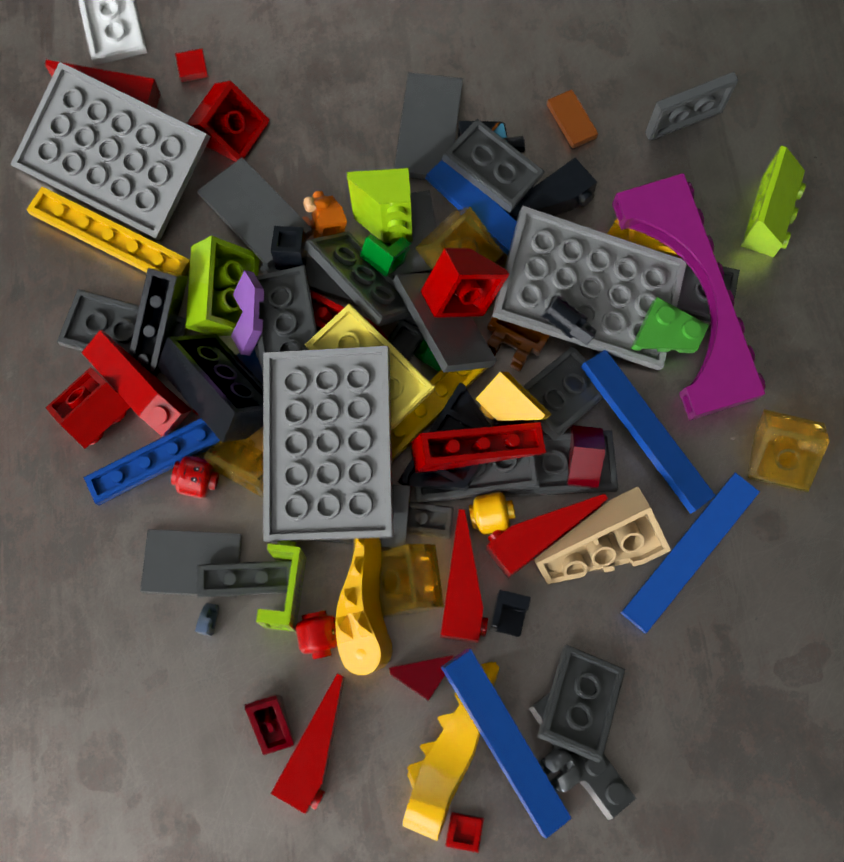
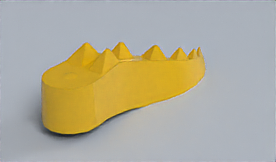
M380 538L354 539L351 566L339 596L336 610V639L340 658L345 668L356 675H368L384 668L390 661L393 652L392 642L382 615L379 598L382 563Z
M495 662L480 664L493 687H495L500 667ZM456 693L454 695L459 706L455 712L437 718L443 727L440 736L434 742L421 744L420 748L426 757L422 761L410 764L407 767V776L413 790L405 812L403 826L436 841L440 838L450 804L474 758L480 738V732Z

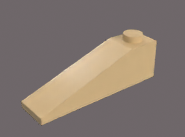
M637 486L609 500L534 559L547 584H553L584 577L587 572L603 569L604 572L614 571V566L628 563H631L632 566L643 565L670 552L671 549L650 505Z

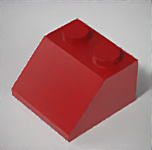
M229 80L215 83L186 124L210 136L206 147L236 162L241 157L244 159L270 119Z
M444 248L420 292L434 318L484 316L510 274L503 267L470 248Z
M90 367L45 408L86 449L89 445L97 443L103 437L104 431L112 424L120 422L125 417L126 411L130 406Z

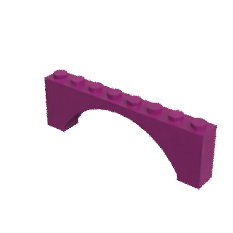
M684 173L616 193L612 206L621 230L629 228L644 233L671 248L693 270L707 298L711 320L708 349L697 376L690 386L685 387L679 393L689 421L755 401L765 395V380L762 374L756 370L753 348L747 345L744 337V323L735 313L733 294L725 286L723 267L715 259L713 240L705 232L703 213L695 205L693 186L690 182H687Z

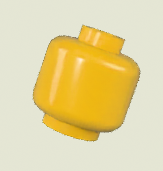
M502 492L478 495L474 498L473 504L469 505L473 529H478L483 535L492 534L496 530H507L511 525L510 519L516 518L513 500L507 501Z

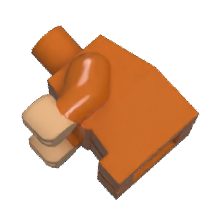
M316 191L313 193V197L304 198L303 205L307 212H311L312 220L306 216L301 218L312 229L315 228L314 238L345 232L346 216L342 206L332 195L324 196L323 191Z

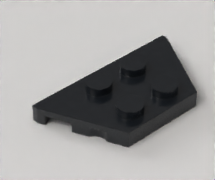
M460 382L429 432L492 426L480 411L479 406L471 397L466 386ZM412 458L397 482L400 485L467 491L483 464L416 473L414 458Z

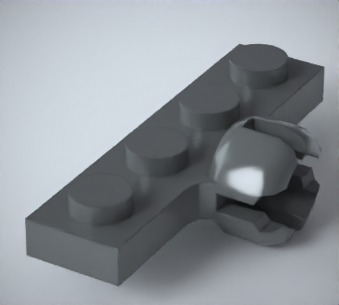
M550 692L529 708V711L539 725H541ZM553 744V750L541 760L540 766L546 776L551 772L560 771L558 775L550 780L555 790L567 792L576 784H582L608 820L615 818L636 799L605 755H603L602 761L595 762Z

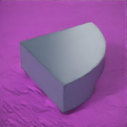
M211 603L204 605L199 615L195 632L208 636L214 635L219 605Z

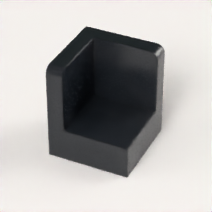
M274 226L271 255L277 270H285L302 265L306 267L307 251L304 249V245L307 239L304 227Z
M499 590L489 630L519 637L522 632L525 614L529 609L531 597Z

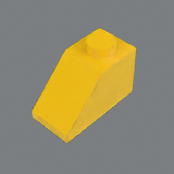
M499 372L476 398L481 404L479 407L480 411L491 420H494V418L497 421L543 420L551 416V413L509 372Z

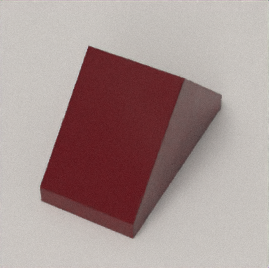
M572 425L567 478L568 486L598 489L606 451L603 428Z
M453 655L390 667V675L426 701H429L445 677L441 667L453 659Z
M276 694L244 704L246 714L263 755L295 746L282 696Z

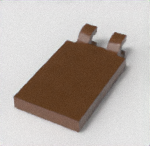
M494 317L491 318L487 329L493 332L487 344L494 356L498 353L503 342L517 349L512 357L513 361L510 367L519 372L525 365L530 353L539 357L550 338V335Z

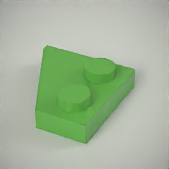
M656 297L651 303L631 349L638 351L643 348L657 349V352L676 350L679 353H694L699 349L709 325Z

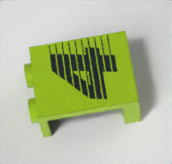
M285 540L277 541V544L268 543L267 550L275 560H292L285 610L282 612L258 609L256 622L264 628L296 632L295 626L298 621L307 557L301 547H297L294 541Z

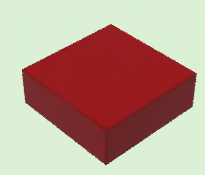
M202 48L175 53L181 82L208 77Z
M451 811L445 847L478 853L484 818Z

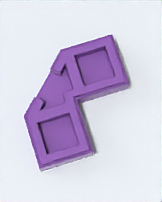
M244 270L233 293L235 300L242 310V314L231 337L240 354L250 355L263 332V319H259V302H264V289L254 272Z

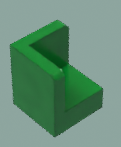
M370 234L365 238L360 257L387 277L404 263L411 243L404 237H401L391 246H388Z

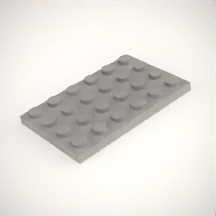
M59 62L10 165L160 240L210 136Z
M522 206L504 268L510 275L498 292L492 317L600 352L606 350L612 356L661 370L664 367L667 352H657V349L644 348L638 351L631 349V346L652 301L656 297L677 307L686 262L681 258ZM557 295H560L563 300H566L569 305L575 307L577 311L582 312L588 318L586 322L597 330L595 337L588 345H585L575 337L569 338L560 329H557L555 325L541 317Z
M373 346L264 352L263 541L393 538L389 347Z

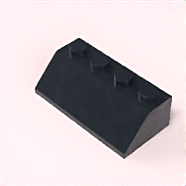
M217 334L173 336L167 338L157 367L221 442L247 439L263 427V384Z

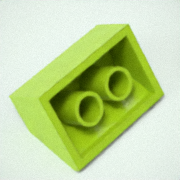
M780 146L762 176L741 244L743 248L774 257L780 248L785 249L790 240L791 232L787 231L788 226L793 224L799 208L795 207L797 199L800 200L806 183L802 182L805 170L785 146Z
M409 168L347 172L353 218L384 243L393 244L401 237L412 242Z
M212 235L191 246L185 328L206 335L231 336L242 314V310L235 300L233 293L244 270L254 272L255 276H258L259 258L251 250Z

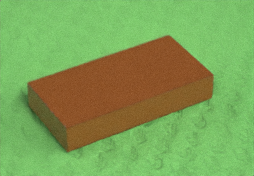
M572 89L547 100V107L572 149L597 139L598 132Z

